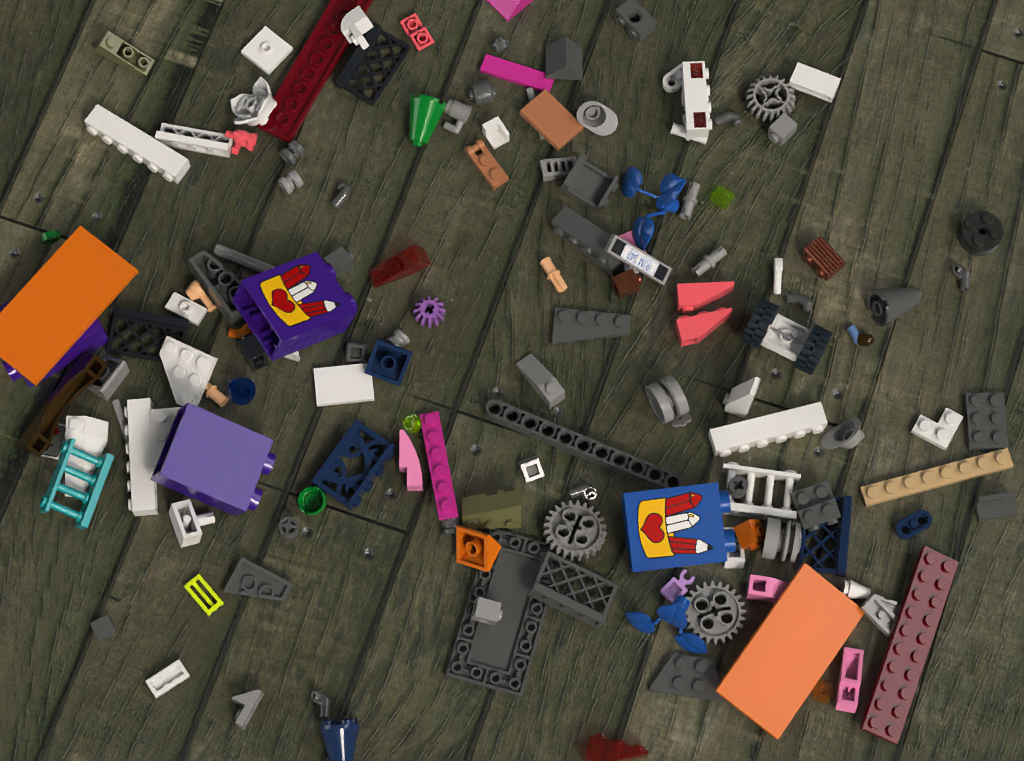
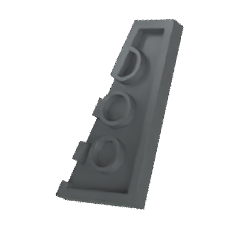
M555 308L552 346L558 345V343H575L581 340L591 341L596 338L606 339L629 336L631 315Z

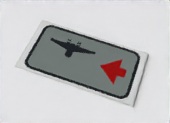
M58 423L50 445L42 454L43 457L59 459L60 447L65 438L66 425Z

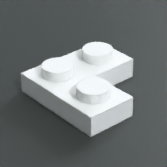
M946 407L939 422L936 423L920 414L911 433L946 450L964 416Z

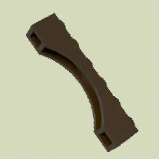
M84 351L16 444L30 455L40 458L50 445L55 429L65 411L86 388L98 380L108 365L96 354Z

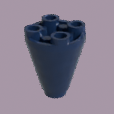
M346 718L341 720V722H338V719L321 721L320 731L330 761H353L360 727L358 718Z

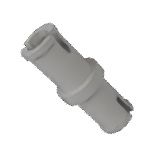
M689 182L686 196H683L682 199L683 205L679 217L684 220L691 219L693 207L697 204L696 198L700 185L696 182H693V185L692 182Z
M719 245L709 255H704L703 260L692 267L691 271L699 278L709 268H714L715 264L727 255L726 250Z

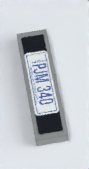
M615 234L611 235L604 249L606 253L660 285H665L672 270L669 266Z

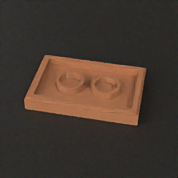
M546 89L519 112L557 151L584 129V126Z

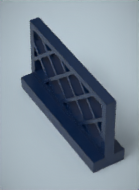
M844 496V498L834 497L836 503H840L839 512L841 517L838 518V528L831 533L825 527L827 523L820 524V529L823 528L829 534L821 542L814 535L820 529L809 532L806 536V530H803L802 527L798 570L803 564V560L811 555L816 561L811 568L817 573L838 574V576L846 577L852 496ZM812 536L818 544L809 550L805 545V541ZM832 538L836 542V547L829 552L823 544ZM821 546L827 554L818 560L813 552ZM830 556L835 562L834 569L825 568L821 563Z

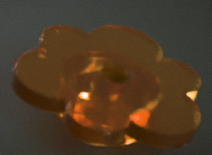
M819 681L811 691L815 695L814 700L820 701L822 704H828L830 698L834 697L831 683L824 684V682Z

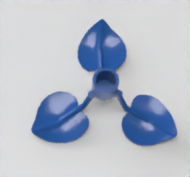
M629 167L622 179L621 190L623 195L631 198L638 191L658 199L656 206L660 211L646 214L645 217H638L633 225V240L640 250L645 251L654 232V222L650 217L665 215L666 212L676 213L679 208V201L676 197L687 180L673 173L666 174L660 184L662 194L657 196L639 188L643 180L642 174L639 169Z
M677 595L672 604L659 606L657 608L659 617L656 620H651L650 616L642 612L633 611L624 614L627 621L635 629L643 633H653L655 631L654 625L661 619L669 622V624L679 628L680 634L675 636V640L681 648L695 654H705L709 651L699 636L683 631V628H686L688 624L685 613L690 605V601L684 596Z

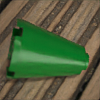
M412 94L410 97L409 141L412 142L413 146L422 148L423 145H427L447 104L443 102L442 105L439 103L440 99L419 94L417 98L414 97L415 94Z

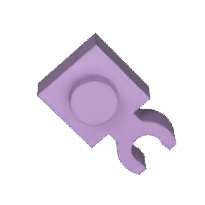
M686 569L680 573L679 580L673 577L660 590V593L671 603H673L677 595L684 596L688 592L685 586L691 585L694 582V576L690 580L684 579V575L687 573Z

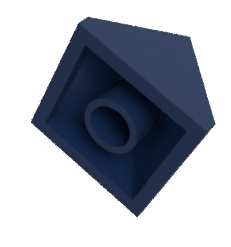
M376 339L364 373L400 386L413 351Z

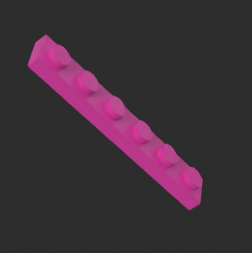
M439 411L419 414L439 521L457 518L458 511Z

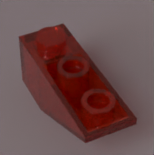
M413 244L369 270L368 273L374 287L378 288L413 275L431 265L425 249Z
M595 734L594 736L590 735L584 761H633L647 758L649 751L645 750V747L634 744V746L625 745L626 742L623 740L614 739V741L607 740L604 735Z

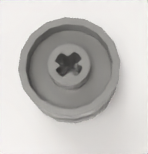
M672 375L662 378L660 385L654 382L646 386L645 390L650 405L663 424L673 421L674 414L681 417L689 413V405L683 390Z

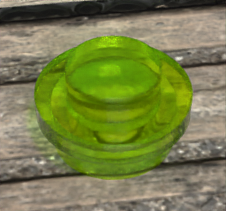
M415 414L408 415L403 422L404 429L412 434L417 433L421 427L420 417Z

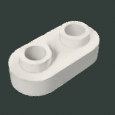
M682 63L663 77L662 86L665 91L673 93L682 88ZM691 71V78H694L695 71Z

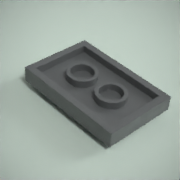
M1004 392L965 393L968 450H1001L1008 448Z

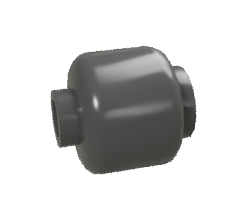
M488 80L474 82L472 89H469L470 100H474L477 106L492 104L493 99H496L494 84H491Z

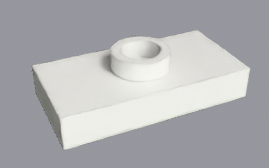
M176 292L173 293L165 306V310L189 320L196 326H199L208 311L207 308Z
M178 659L145 682L157 699L189 678L190 675Z

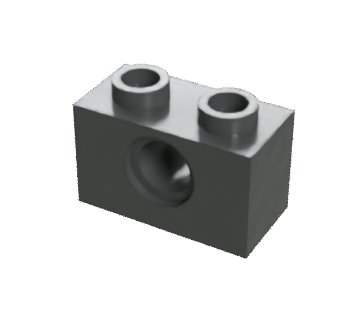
M627 0L615 11V21L621 27L623 26L629 36L638 42H641L656 29V20L636 0ZM636 19L638 20V22H632L630 20Z

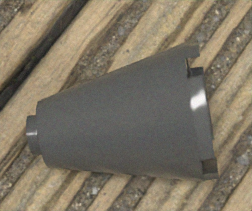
M914 286L874 289L867 294V308L872 310L874 315L871 318L877 325L886 326L920 304L922 294Z

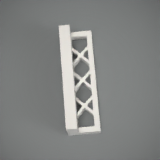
M162 123L160 131H156L155 139L167 147L230 158L234 142L233 139L226 138L225 134L167 123ZM165 129L173 130L175 134L165 132ZM191 133L193 137L184 136L183 134ZM203 136H208L211 140L201 138ZM222 139H224V140H229L228 143H223V142H218V141H220V140H222Z

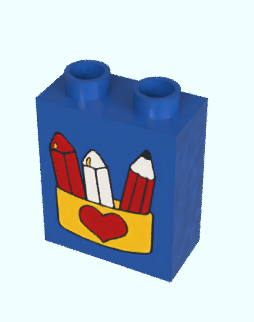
M718 482L621 494L630 572L727 561V553L735 552L736 550L733 529L723 528L722 514L731 512L728 489L719 490Z

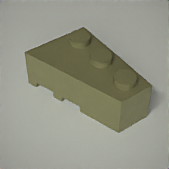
M521 486L515 487L514 491L504 492V490H498L497 494L487 496L486 493L462 498V526L470 529L521 528Z

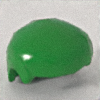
M316 486L304 488L297 499L299 509L304 514L310 516L319 515L327 505V497L324 491Z

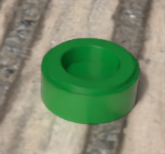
M52 230L43 233L41 238L44 244H51L59 241L61 236L58 230Z

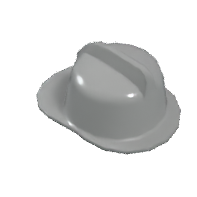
M589 100L582 103L577 110L576 117L578 122L600 136L612 134L618 126L617 115L599 101Z
M851 417L828 430L821 439V446L827 450L839 446L846 449L855 447L865 437L860 429L861 421L859 418Z

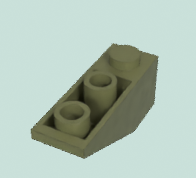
M110 31L102 35L94 51L108 60L144 76H147L155 60Z

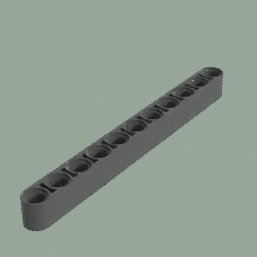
M493 399L486 404V417L499 425L654 489L672 488L668 485L669 481H675L678 484L677 487H681L682 479L674 472L502 401ZM495 407L499 409V412L494 414L489 410ZM509 415H515L517 419L514 421H510L507 419V417ZM527 422H532L535 426L533 428H527L525 424ZM546 429H549L553 433L547 436L544 435L542 432ZM562 437H568L570 439V442L563 443L560 439ZM585 444L588 446V449L580 450L578 446ZM602 451L606 456L599 458L596 453ZM621 459L624 463L622 465H616L614 463V460ZM639 466L642 471L636 473L632 470V467ZM655 473L659 475L660 478L658 480H653L650 478V475Z

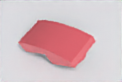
M416 13L399 22L418 52L434 44V40L426 27H423Z

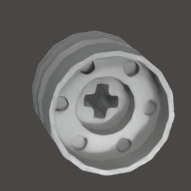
M767 517L764 528L765 542L762 543L761 558L774 560L776 553L781 552V561L785 562L786 555L789 553V563H795L802 540L801 523L795 522L794 529L791 530V521H787L785 529H782L780 519Z

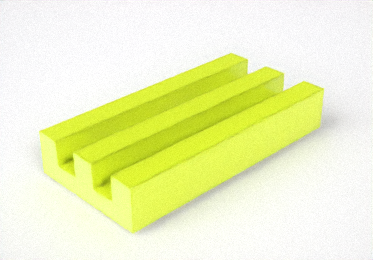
M197 574L184 585V588L208 616L224 605L223 601L200 574ZM197 580H199L202 583V585L217 601L215 605L204 593V591L198 586V584L196 583ZM191 585L195 587V589L211 606L210 609H208L204 605V603L198 598V596L193 592V590L190 588Z

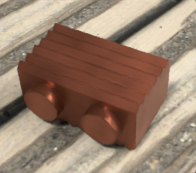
M821 235L808 244L802 252V258L805 263L811 264L815 268L817 276L821 279L824 278L825 281H828L841 271L846 263Z

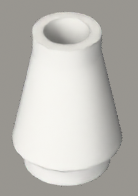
M850 579L848 581L843 580L840 591L849 599L867 600L870 597V588L864 587Z

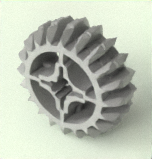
M771 74L768 75V78L762 75L760 80L756 78L754 83L749 85L750 89L746 91L745 101L748 102L747 109H751V115L756 113V119L762 117L763 122L769 119V122L772 123L773 119L777 120L783 113L786 115L791 114V108H794L796 97L793 95L794 89L790 88L789 83L785 84V78L778 80V75L775 78H772ZM779 92L783 95L785 102L778 96ZM756 95L763 102L762 106L758 103Z

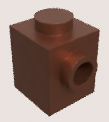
M632 268L612 277L611 284L620 300L639 292L642 279L638 273L635 274Z

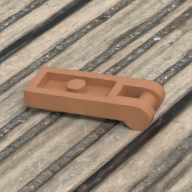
M481 139L476 140L474 145H468L464 148L468 157L493 190L509 181V177ZM480 150L481 154L477 156L475 152Z

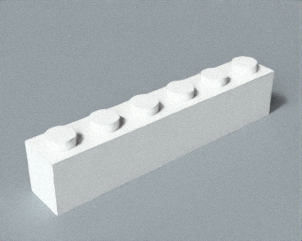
M98 104L84 121L87 127L86 130L94 136L97 134L102 137L105 143L115 145L121 153H128L136 162L140 164L143 162L152 172L161 173L163 178L169 182L174 181L178 184L191 167L186 157Z
M151 398L127 400V406H124L125 418H128V425H125V434L129 436V443H126V454L130 456V461L126 465L127 473H130L131 479L127 481L128 492H131V499H128L129 511L132 510L134 516L158 514L157 483L150 480L155 469L152 451L151 409H153V403Z
M817 402L709 430L708 436L714 456L726 457L731 455V452H746L751 447L757 446V448H762L771 442L782 443L790 437L797 439L804 437L806 433H821L826 428L828 422L822 403Z

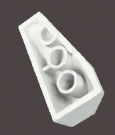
M754 377L732 388L730 394L726 393L722 403L725 405L724 411L746 419L761 379Z
M66 416L65 441L74 438L76 441L73 447L99 457L108 442L109 422L88 416ZM71 454L66 464L89 475L94 474L96 469L95 464ZM65 473L66 486L83 493L88 491L90 486L88 482Z

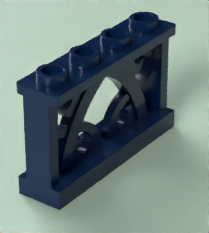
M356 419L315 475L312 485L320 488L326 495L352 511L354 507L357 508L362 502L363 498L361 497L365 491H370L375 477H379L383 473L385 463L387 461L390 462L395 456V445ZM362 432L371 438L372 441L366 444L361 438L360 433ZM378 444L383 447L384 452L381 456L377 457L374 454L379 450L372 449L369 451L368 448ZM354 446L356 450H358L360 447V450L356 453H351L349 451L350 447ZM363 454L365 472L345 477L346 466L342 458H356ZM337 467L342 468V475H341V477H338L339 474H340V472H339V473H335V472H334L335 468H337ZM324 483L338 484L336 492L324 485ZM345 485L347 493L348 489L353 488L355 490L353 496L349 498L343 497L340 492L341 486Z

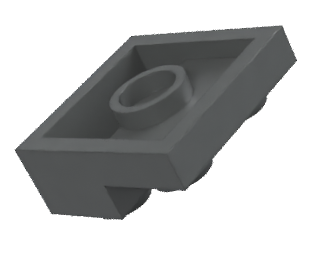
M828 480L790 493L803 530L815 531L820 529V524L827 523V526L837 523V518L841 517Z

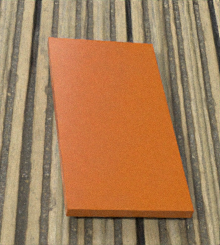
M79 226L0 312V358L37 386L139 271L82 226Z
M803 563L714 691L774 739L778 740L864 613L856 603L810 566Z

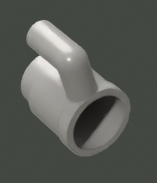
M450 99L445 113L457 121L455 125L445 122L443 128L458 134L463 124L468 120L472 106Z

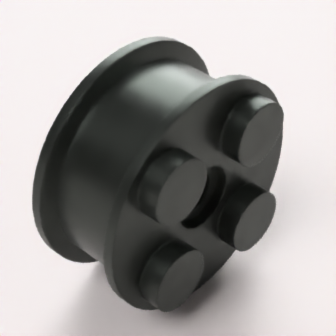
M977 211L967 216L959 230L961 246L968 253L975 256L991 254L1003 238L1002 223L995 215L986 211Z

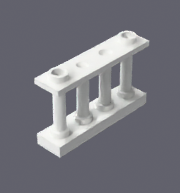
M736 462L723 464L722 473H728L726 489L730 479L736 475L747 476L748 482L744 502L742 504L734 503L733 497L730 496L731 512L723 514L762 520L770 517L780 519L783 523H787V521H791V524L795 523L797 511H792L791 509L792 497L790 493L793 492V483H799L801 474H797L793 470L782 472L740 466ZM755 477L766 479L764 504L761 506H755L752 503ZM774 480L786 481L784 502L781 509L771 506Z

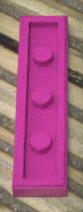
M488 54L485 55L480 68L481 73L527 88L532 87L540 92L546 89L550 93L555 80L546 79V73Z

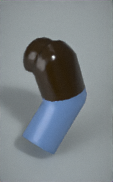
M855 325L847 328L849 335L856 345L870 346L873 344L874 337L871 334L859 333Z

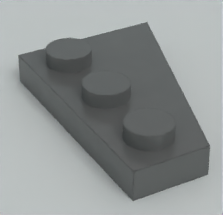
M241 557L223 592L285 602L294 584Z

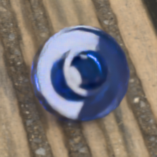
M245 377L233 379L228 387L229 399L238 405L249 404L256 394L254 382Z

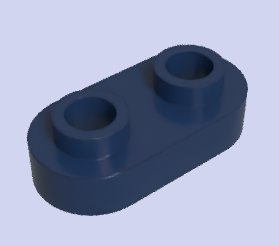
M918 510L900 520L895 527V533L900 539L908 540L927 530L932 523V516L926 510ZM918 519H923L925 523L920 524ZM906 528L908 533H903L901 529Z

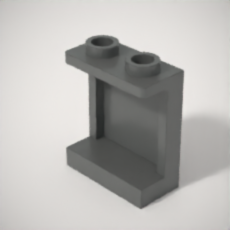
M581 153L560 189L598 212L601 207L605 209L610 201L608 195L610 192L614 194L619 186V183H617L619 176L616 175L614 178L587 162V156Z

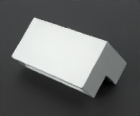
M798 62L789 81V86L831 103L838 90L841 78Z

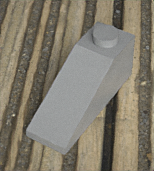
M532 354L516 363L518 369L549 409L565 399V390Z

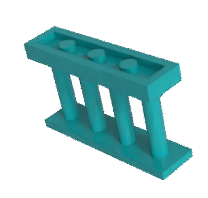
M71 438L64 441L60 447V452L62 453L46 495H43L40 500L39 506L41 508L39 512H49L50 508L75 518L76 524L74 527L82 530L89 526L114 456L109 453L99 457L93 456L73 447L76 439ZM70 454L95 464V467H97L95 473L89 475L66 465ZM63 472L88 482V485H90L88 492L83 493L60 483ZM58 490L81 500V503H83L81 510L76 511L53 501L56 491Z

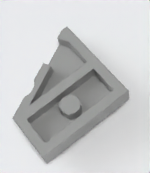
M872 594L859 609L888 637L893 632L902 605L896 601L884 599L877 594Z

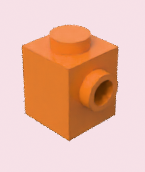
M749 519L734 527L741 549L750 548V551L759 549L761 544L765 542V529L761 525L760 519Z

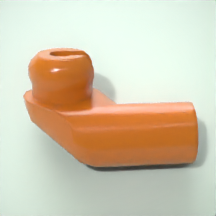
M246 323L240 329L230 328L228 336L241 339L244 335L253 334V332Z

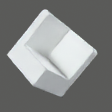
M498 116L482 124V133L493 149L509 142V132Z

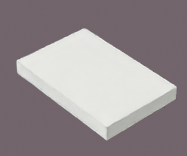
M367 363L314 368L317 407L375 401L372 376L364 373Z

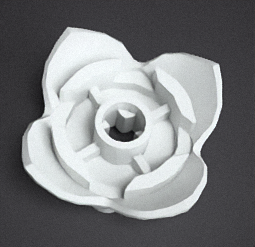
M260 77L256 81L252 89L253 94H240L230 100L231 109L238 116V118L234 119V124H247L249 126L260 124L262 126L267 123L268 116L276 107L277 102L273 99L269 84L264 78Z

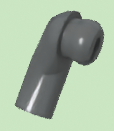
M341 182L338 185L340 193L331 202L337 209L345 202L351 191L350 185H347L345 182Z
M955 264L952 267V272L960 280V290L969 291L970 272L962 265Z
M787 294V303H800L802 310L806 312L812 310L813 302L804 294Z
M314 690L311 693V699L320 706L319 717L329 718L330 698L321 690Z

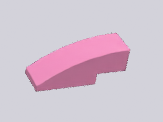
M400 430V472H407L408 491H423L422 472L416 450L405 431Z
M844 647L835 710L850 713L856 712L861 685L864 650Z

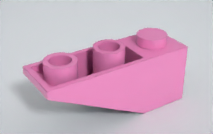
M750 574L746 599L776 603L789 582Z

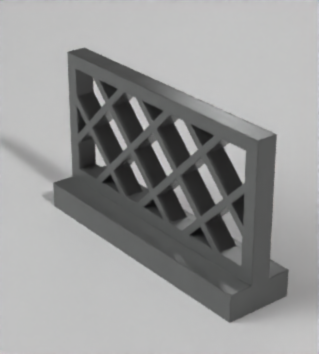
M548 551L528 595L599 629L606 620V615L618 584ZM549 558L555 560L559 568L550 570L547 563ZM564 569H573L576 577L568 579ZM560 571L564 581L555 583L552 573ZM548 575L552 585L545 586L539 583L541 577ZM590 577L594 585L585 587L582 578ZM578 579L582 589L573 592L570 582ZM566 583L569 593L563 595L559 592L557 586ZM606 585L612 588L610 594L603 596L599 586ZM596 588L600 598L591 600L587 591ZM583 592L587 602H578L575 595ZM601 601L604 607L603 612L595 610L593 603Z

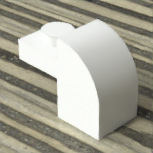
M358 5L344 16L341 22V31L349 43L354 42L356 46L359 44L363 50L369 47L363 34L374 26Z

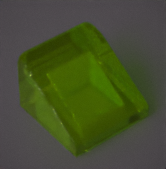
M720 185L712 193L710 201L726 210L736 195Z

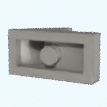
M257 689L231 698L233 702L244 707L239 709L235 716L237 727L243 730L246 728L264 695L261 690Z

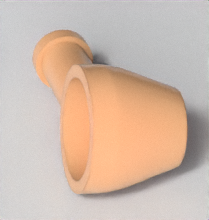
M196 279L193 280L185 290L186 294L192 301L200 298L209 313L217 308L216 305L212 303Z

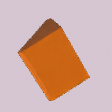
M460 525L456 526V562L489 572L502 546L489 534Z

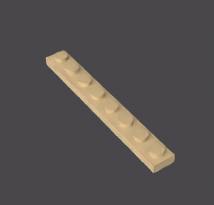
M1008 448L862 486L859 490L865 507L1010 469L1014 465Z

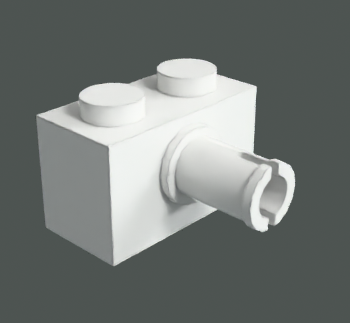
M190 499L172 503L169 510V516L181 548L199 543L202 536L200 526L215 523L212 511L196 515Z

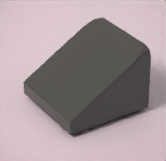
M348 340L346 362L365 363L367 342Z

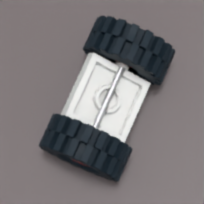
M761 298L744 330L741 341L757 349L762 345L796 362L795 368L812 376L833 332L816 324L810 330L777 314L780 306Z

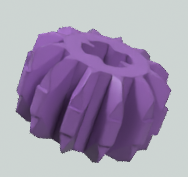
M430 295L427 297V300L421 297V303L416 302V309L413 310V314L416 315L415 321H421L420 325L422 327L428 324L429 329L432 327L431 324L438 327V321H443V315L446 314V310L443 309V302L438 303L437 297L431 300ZM430 310V312L433 311V313L429 314V312L426 313V311Z

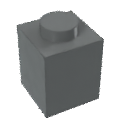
M343 246L324 257V263H329L334 268L336 278L354 268V256L349 250L346 251Z

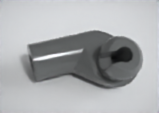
M726 111L714 117L717 126L727 121L732 122L734 127L742 124L741 116L731 111Z
M581 484L568 490L571 499L582 496L588 500H594L597 497L596 489L587 484Z

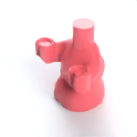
M240 129L234 132L227 130L225 133L226 138L233 139L234 146L231 149L232 154L238 155L241 146L251 152L254 150L257 141L256 133H249Z

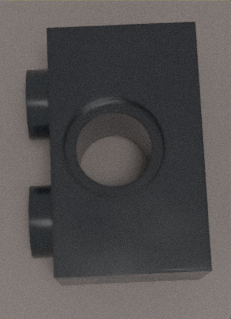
M246 334L238 341L241 353L252 373L269 365L267 353L254 334Z

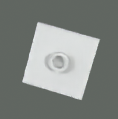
M265 26L241 50V54L269 75L293 51V47Z

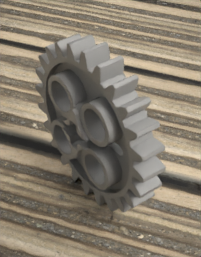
M569 500L567 506L564 502H561L560 508L555 505L554 511H549L543 525L545 530L543 536L547 537L545 543H551L550 550L556 548V555L563 553L564 559L569 555L571 561L574 556H577L579 561H581L582 556L588 559L589 553L595 556L596 550L600 551L601 545H604V538L607 532L604 531L606 524H602L604 517L598 518L600 512L594 513V506L588 509L586 508V502L583 506H580L579 500H577L576 505H573L571 500ZM565 517H570L573 520L569 521ZM578 517H581L582 519L571 544H568ZM584 524L590 525L591 528L585 527ZM559 533L565 534L566 537L560 536ZM577 540L583 541L584 544H579Z
M711 581L710 586L703 582L702 589L696 585V592L690 590L689 594L691 597L686 596L690 601V605L685 613L689 624L686 630H693V634L699 635L701 639H706V645H708L710 640H713L714 645L717 644L718 640L724 644L725 638L731 641V634L737 636V629L742 630L743 625L739 622H745L746 618L741 616L746 614V610L741 609L745 603L738 602L741 595L734 596L736 589L729 591V584L723 588L721 581L718 583V586H715L714 581ZM715 598H723L725 600V604H717L715 602ZM704 603L706 609L701 611L697 609L696 604ZM727 607L731 608L730 610L721 611ZM712 609L714 612H718L717 616L714 617L713 614H710ZM729 616L731 622L726 624L722 622L721 617ZM704 621H709L712 623L713 627L711 629H705L702 623Z

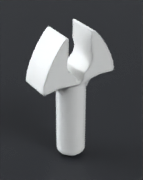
M774 258V294H781L783 258Z

